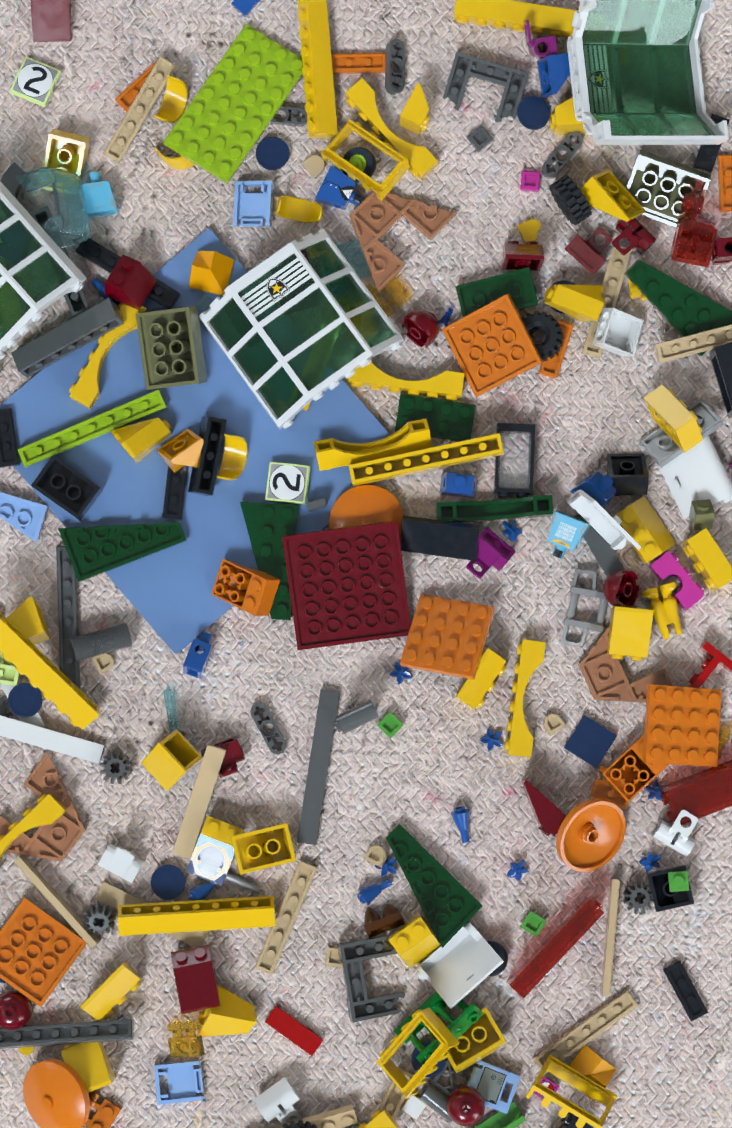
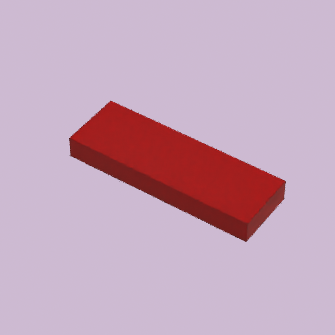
M277 1005L265 1021V1023L311 1056H313L323 1042L321 1037Z

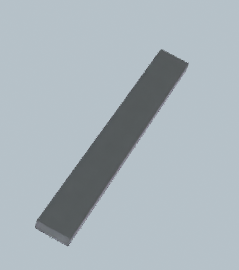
M56 546L60 670L81 690L80 661H76L70 638L79 636L77 577L65 546Z
M320 690L297 838L298 843L316 845L340 692Z
M133 1019L23 1026L16 1030L0 1028V1049L134 1040Z

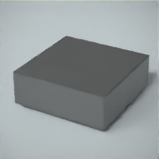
M482 125L467 136V140L478 152L493 141V138Z
M325 498L306 503L308 512L327 506Z

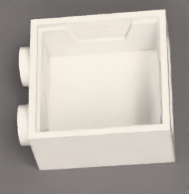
M603 308L593 345L622 357H633L637 350V342L642 333L644 320L615 308Z

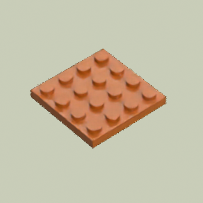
M509 294L500 297L442 329L475 397L543 363Z
M421 594L400 665L474 680L494 615V607Z
M647 684L643 762L717 767L722 690Z
M24 897L0 930V978L42 1007L87 943L80 936Z

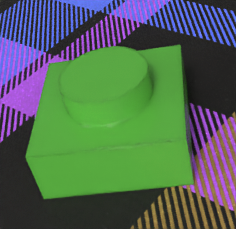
M389 712L377 726L391 739L404 724Z
M688 871L668 872L670 892L689 891Z
M530 910L520 927L537 937L547 921Z

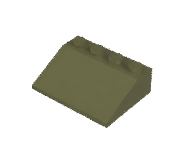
M640 150L626 189L645 209V212L641 215L691 232L710 183L711 174Z
M197 306L136 314L146 390L207 382Z

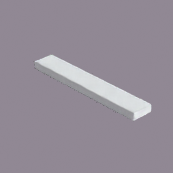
M0 715V736L99 764L104 748L102 744Z

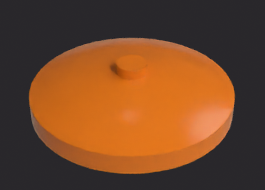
M374 485L356 486L340 495L333 504L329 515V530L397 521L401 542L404 511L399 501L389 491Z
M604 798L589 799L573 808L563 820L557 834L556 849L561 861L572 870L578 872L593 871L609 862L619 850L625 836L626 821L621 809L613 802Z
M57 1059L42 1060L28 1070L23 1082V1096L27 1110L37 1125L41 1128H82L89 1117L90 1099L87 1088L79 1074L71 1066Z

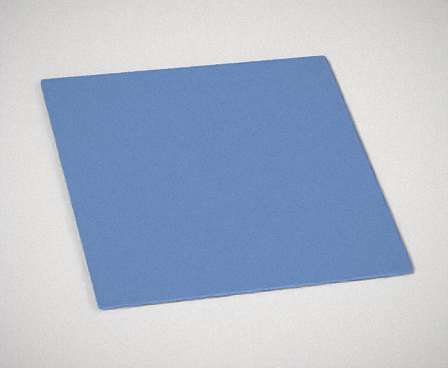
M210 229L204 231L153 275L154 278L181 294L172 309L197 306L198 315L210 308L209 305L217 297H223L189 288L191 267L197 251H216L235 260L229 285L248 273ZM254 281L240 291L238 295L241 298L259 284ZM262 287L259 288V289H258L257 291H255L254 293H252V294H251L250 296H248L247 298H245V299L243 300V302L246 301L247 299H249L250 297H252V296H253L254 294H256L257 292H259V291L262 289ZM264 291L262 294H260L259 296H257L255 299H253L252 301H250L249 303H247L246 306H248L249 304H251L252 302H254L256 299H258L259 297H261V296H262L263 294H265L266 292ZM269 295L266 296V297H265L264 299H262L261 301H259V302H258L257 304H255L254 306H252L249 310L253 309L254 307H256L257 305H259L261 302H263L264 300H266V299L269 297ZM147 297L142 305L148 311L157 307L165 308ZM271 299L269 302H267L262 307L254 311L252 314L254 315L256 312L261 310L263 307L268 305L273 300ZM276 303L255 317L256 320L260 322L279 307ZM224 308L219 311L220 315L209 323L230 350L242 338V335ZM284 313L263 327L283 357L307 341ZM200 319L207 382L146 390L138 329L121 337L106 354L100 371L99 386L101 394L92 410L72 400L69 397L71 394L69 390L73 383L77 384L80 378L78 375L82 367L88 365L90 353L98 348L99 338L42 369L0 405V410L12 409L17 449H20L156 390L160 391L167 408L126 425L129 426L159 417L161 421L165 419L172 427L170 429L172 435L140 462L136 463L111 432L55 455L103 490L81 521L33 487L32 489L66 528L180 522L187 541L105 572L176 654L181 652L202 631L204 632L234 606L211 595L222 559L258 570L240 502L297 505L296 534L321 531L329 523L330 511L335 501L344 492L356 486L352 484L349 466L319 471L314 441L334 438L348 443H368L390 436L388 431L342 379L339 381L340 385L335 389H327L323 392L324 396L318 401L312 400L308 412L304 410L299 411L295 415L294 423L290 427L279 430ZM264 340L251 348L246 343L233 355L254 384L278 362ZM312 345L287 362L299 379L312 351ZM328 363L320 383L335 373ZM281 367L258 390L277 417L280 418L292 406L290 405V400L296 385L285 369ZM211 416L227 420L224 434L243 437L247 442V461L242 474L235 480H225L216 477L213 496H205L188 492L192 473V466H188L182 520L162 518L168 464L160 456L157 449L187 428L199 436L202 417ZM225 436L223 438L217 475L219 473L222 463L225 446ZM18 452L20 465L14 466V468L31 486L50 458L25 468ZM270 462L310 466L307 503L325 498L327 506L308 512L306 504L265 500ZM377 482L368 483L364 485H374Z

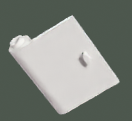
M709 435L689 451L683 452L662 468L659 466L684 519L689 517L691 501L710 499L712 505L720 501L727 503L732 500V482Z
M577 490L570 496L567 503L611 545L613 550H621L626 546L627 541L638 550L641 548L619 525L622 521L617 515L612 518L592 497L582 490Z
M468 921L443 948L440 946L416 967L419 970L416 974L423 982L427 980L446 1004L453 1008L504 961Z

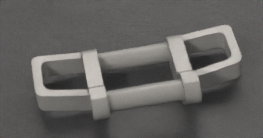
M575 570L572 587H570L569 592L571 597L567 618L564 619L562 643L565 645L583 647L589 630L604 632L605 627L603 623L608 601L605 599L603 592L596 591L598 575L594 571ZM580 574L593 576L592 590L577 588ZM579 595L600 599L596 624L574 620ZM569 626L584 629L579 643L567 641Z

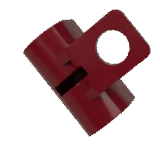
M634 218L628 222L621 220L616 225L615 229L620 234L612 241V245L623 256L634 247L642 255L657 239ZM626 238L630 243L629 247L621 248L619 240Z
M598 228L587 241L579 234L576 235L566 246L565 250L593 275L607 261L601 253L612 242L613 238L605 230ZM599 234L604 235L606 238V242L603 245H597L595 242V238Z
M732 237L716 238L711 246L713 265L732 262Z
M235 736L214 745L226 749L219 771L220 778L237 772V763L245 760L238 738ZM206 748L201 750L202 757L204 756Z

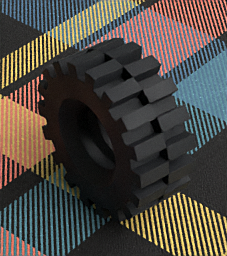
M565 175L549 186L554 201L572 224L577 225L592 215L591 207L585 195L582 194L581 189L578 188L571 177Z
M534 311L533 315L530 313L526 314L527 317L525 319L522 317L521 319L531 339L532 334L537 330H542L546 333V340L543 343H534L543 362L547 361L548 357L552 359L555 357L553 354L555 352L558 354L560 351L559 347L563 345L562 339H564L558 321L552 315H547L546 312L540 314L538 311Z

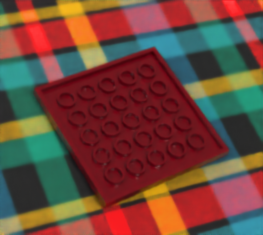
M397 521L282 536L298 650L408 636L411 623Z

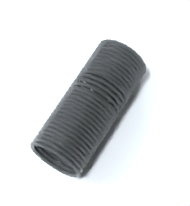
M127 623L70 638L77 662L132 646Z

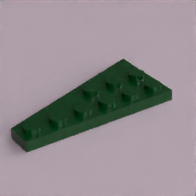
M637 260L624 273L681 337L732 324L731 310L641 260ZM706 351L697 354L702 356Z
M240 502L258 570L280 579L270 610L271 619L291 620V598L282 536L296 534L297 505Z
M180 522L58 528L78 582L187 541Z
M399 824L386 837V840L443 948L483 905Z

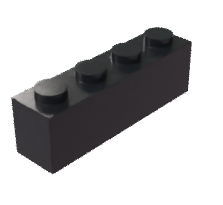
M211 416L202 417L199 437L204 442L198 466L192 467L188 492L213 496L227 420Z

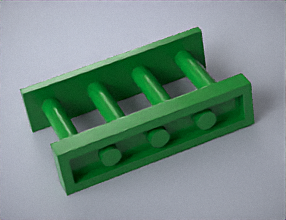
M435 991L394 1032L400 1035L402 1032L401 1028L413 1019L412 1015L418 1009L424 1010L430 1007L436 1015L440 1014L449 1025L447 1027L449 1031L458 1039L484 1013L474 1003L468 1006L462 999L457 1005L463 1013L454 1020L445 1009L447 1006L446 1002ZM422 1021L405 1041L406 1044L411 1041L419 1050L420 1054L416 1059L422 1064L428 1060L441 1044ZM424 1027L435 1039L427 1047L416 1036Z

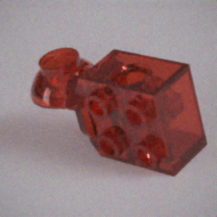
M701 189L684 194L681 210L685 211L684 217L679 218L677 221L670 258L673 261L709 268L718 230L710 221L696 218L697 214H701L704 204Z

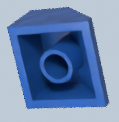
M568 53L546 56L537 61L542 99L557 94L570 76Z

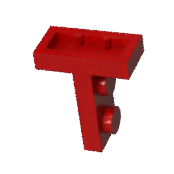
M707 641L701 645L700 649L709 655L711 659L707 658L700 666L702 668L699 674L695 673L688 681L690 683L689 687L700 688L718 664L732 672V661Z

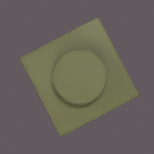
M711 500L691 501L689 519L693 531L704 530L705 528L712 529L715 512Z

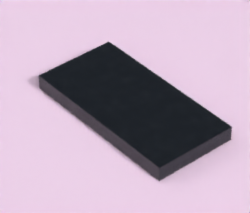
M403 515L401 551L471 561L477 560L478 525Z

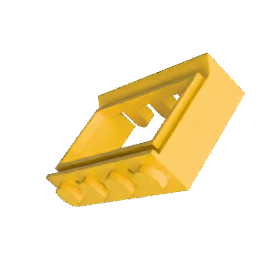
M350 119L326 149L320 152L324 162L327 163L330 160L335 168L346 171L349 178L354 181L356 179L360 181L365 190L370 191L371 189L376 192L380 201L386 197L410 168L408 157L403 152L398 153L391 144L386 141L383 143L374 132L370 131L369 133L362 124L357 121L353 122ZM352 132H355L398 162L381 184L335 153Z
M430 1007L424 1010L418 1009L412 1015L413 1019L401 1028L402 1032L400 1035L395 1036L390 1041V1047L380 1053V1059L376 1062L402 1091L404 1099L418 1093L416 1088L426 1083L425 1077L437 1070L436 1064L448 1057L447 1051L450 1048L458 1046L460 1043ZM422 1021L441 1044L409 1081L390 1058Z
M551 1055L544 1062L526 1095V1098L529 1099L533 1092L536 1091L544 1096L541 1102L543 1107H548L551 1101L561 1106L558 1113L561 1118H565L568 1112L579 1117L575 1124L577 1128H583L586 1122L595 1128H602L617 1098V1095ZM546 1071L606 1106L601 1118L598 1119L541 1084L540 1082Z

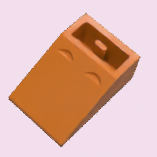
M222 559L211 595L254 616H268L280 579L245 565Z
M644 734L637 738L602 773L627 802L631 801L669 765L643 762Z

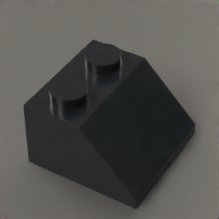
M645 453L606 454L607 476L612 478V486L616 489L614 496L647 495L649 476Z
M686 865L647 873L656 912L694 904L690 881L689 891L670 892L668 872L687 871Z

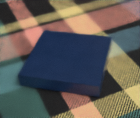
M584 715L564 748L597 768L617 735Z

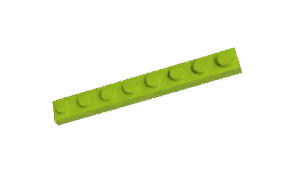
M156 390L17 450L24 467L27 468L52 457L53 454L57 455L167 407L160 391Z

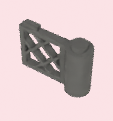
M370 699L336 716L337 721L334 724L338 732L343 731L346 734L378 718L379 715Z
M447 1059L442 1072L433 1078L419 1099L451 1123L452 1120L447 1114L446 1109L447 1097L451 1093L446 1089L451 1088L452 1092L454 1087L467 1086L465 1072L472 1071L474 1066L471 1065L469 1066L470 1069L461 1071L464 1084L453 1085L452 1074L456 1072L451 1071L450 1061ZM449 1074L450 1086L442 1087L437 1083L441 1075Z

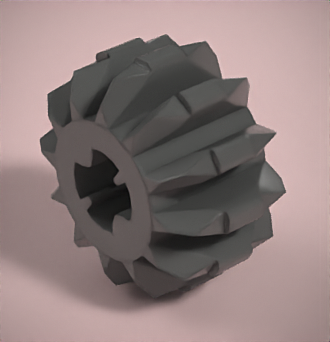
M110 752L111 759L107 756L103 757L107 764L100 763V766L105 767V770H101L100 774L107 773L104 780L106 781L111 777V784L115 783L116 778L118 784H122L121 776L128 780L129 777L125 773H132L131 769H127V766H131L132 762L125 763L129 757L126 755L121 759L122 752H118L117 757H115L114 752ZM119 763V764H120V766H119L120 772L118 773L117 771H115V773H114V772L112 771V770H113V766H112V765H113V764L117 765V764Z
M634 881V888L632 889L627 885L626 888L630 892H623V896L628 897V899L623 900V903H630L627 910L630 911L634 907V914H638L639 908L641 913L645 914L644 907L646 906L651 910L652 907L648 903H654L653 899L650 898L652 893L648 892L651 889L650 885L644 888L645 884L643 881L640 882L639 887ZM637 893L644 895L640 903L634 899L637 897Z
M99 901L96 903V907L90 904L89 910L84 911L83 923L86 924V930L92 929V934L99 931L100 936L103 935V930L109 933L110 927L113 928L115 926L114 920H116V914H113V907L107 908V903L100 906Z

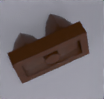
M386 904L383 918L372 908L367 907L364 927L369 938L405 924L401 912L391 904Z

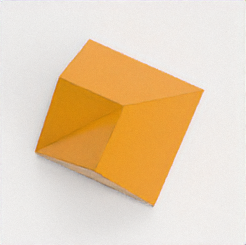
M197 251L191 267L189 288L223 296L224 290L229 286L235 260L216 251Z
M187 428L157 449V451L175 473L185 465L198 466L204 441Z
M587 1045L581 1048L569 1064V1067L606 1088L616 1070L614 1066Z

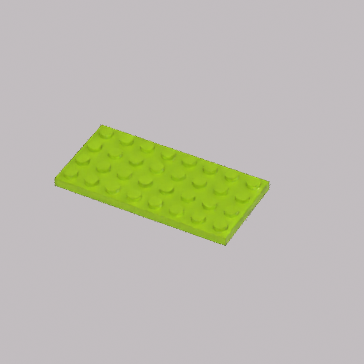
M246 24L163 142L164 145L228 184L302 78V58Z

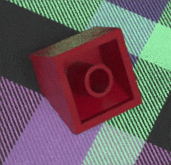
M122 255L105 281V296L140 310L156 285L157 280L139 261Z

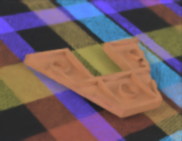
M373 191L350 214L349 218L379 293L405 267V264L379 240L404 217L431 241L456 216L457 212L443 210L435 205L429 206L424 202L413 199H404L392 193L387 194L380 201L376 192Z
M635 603L628 606V608H637ZM609 626L578 664L594 700L646 703L647 684L673 686L665 668L633 683H629L618 659H611L612 655H607Z
M46 753L24 785L40 797L43 794H52L67 811L54 824L41 825L32 838L26 833L21 834L11 843L6 852L63 862L84 834L86 828L50 755ZM0 816V836L3 834L5 837L10 832L8 828L12 823L3 816Z

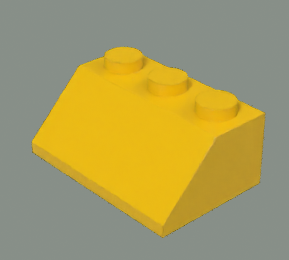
M645 496L616 514L622 521L619 525L641 546L638 550L630 544L644 565L676 544Z
M487 648L481 656L475 679H466L455 698L473 710L476 707L480 709L486 700L483 698L487 691L491 692L496 685V682H494L496 676H501L507 668L504 665L506 661Z
M125 961L80 1007L96 1020L100 1021L102 1018L106 1020L114 1012L112 1008L116 1004L120 1006L127 999L125 994L129 990L134 992L141 985L139 980L142 977Z

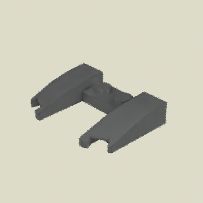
M456 52L443 99L445 100L448 97L455 104L453 108L459 111L469 76L501 85L505 89L495 122H501V118L512 116L514 120L529 73Z
M387 936L337 944L348 999L349 1019L353 1023L397 1014L401 1011L396 1009L399 997H405V992L368 997L362 961L398 954L394 948L390 949L384 941L388 938Z

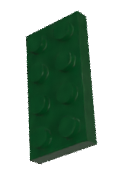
M530 267L455 286L463 317L506 294L510 295L517 310L539 305Z
M400 393L395 432L401 429L407 422L426 418L432 438L458 442L470 440L476 405Z

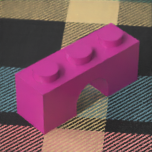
M667 551L648 567L660 581L667 576L678 578L680 590L674 597L683 610L686 611L705 596L703 593L704 589L698 582L695 583L690 578L692 574L686 567H681L678 563L680 560L674 552L670 553Z

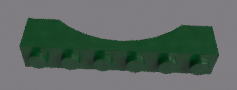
M552 495L494 501L436 503L437 520L463 523L550 517L553 515Z

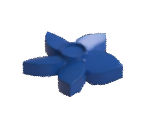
M514 520L510 524L503 521V525L506 528L503 531V535H509V539L515 542L517 535L522 533L519 528H515L516 521Z
M395 662L394 667L396 670L392 671L389 675L397 677V682L400 685L404 678L411 679L412 677L407 672L408 667H401L399 663Z
M488 728L486 732L488 737H483L480 741L488 743V751H491L494 745L502 747V743L497 740L501 737L502 732H496L493 735L492 730Z
M657 780L653 782L652 786L647 785L645 790L650 792L648 800L656 797V799L663 801V793L666 792L667 787L659 786Z
M648 852L647 858H642L639 863L645 866L646 872L650 871L653 867L660 868L658 860L662 858V855L653 857V854Z
M387 858L382 868L375 865L376 868L382 869V878L388 872L397 874L395 868L392 867L397 859L388 860Z
M521 860L518 864L510 863L511 869L508 871L507 877H514L519 882L522 877L521 873L529 872L523 867L525 860Z

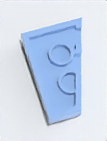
M0 492V518L37 543L48 506Z

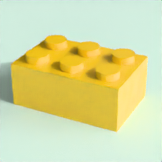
M660 385L644 397L653 421L684 453L703 440L701 435L702 428L696 422L698 420L697 416L692 410H687L685 403L681 399H676V395L670 388L667 390L663 385Z
M707 528L682 543V551L687 558L691 557L694 562L692 564L693 568L698 574H702L704 577L703 583L708 590L711 589L714 592L732 581V567Z
M487 1007L481 1009L484 1014L457 1039L460 1042L459 1045L447 1051L449 1054L447 1058L457 1074L508 1044Z

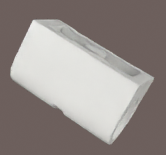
M681 810L672 826L664 820H660L651 836L682 856L687 857L696 843V840L689 835L697 824L698 818L685 810ZM684 816L691 819V825L688 828H684L680 824V820Z
M110 843L98 865L133 883L144 861L136 858V855L130 851Z
M285 1077L253 1100L267 1122H270L275 1117L282 1124L289 1123L286 1121L291 1116H295L292 1121L303 1118L293 1106L294 1103L300 1100V1097L293 1085Z

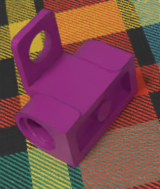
M525 20L526 44L531 56L540 58L557 55L556 37L550 36L531 40L529 20ZM539 43L543 45V51L541 53L537 50V45Z
M486 527L478 538L477 560L470 561L466 568L477 578L481 579L491 566L500 572L516 551ZM473 564H478L482 571L475 570Z

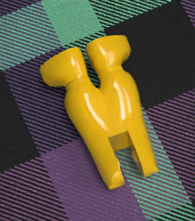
M676 581L658 586L663 601H660L657 587L641 591L642 596L650 600L649 608L654 610L653 617L663 639L670 638L667 628L668 624H673L676 636L682 635L677 599L672 595V591L677 587Z

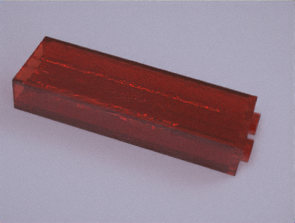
M732 760L660 787L662 791L660 797L662 798L663 805L667 804L669 811L666 814L670 823H674L681 810H685L699 819L732 806ZM687 816L682 817L680 820L681 825L691 822V819Z
M586 897L507 981L508 984L524 999L604 914L601 910L603 906L596 899Z

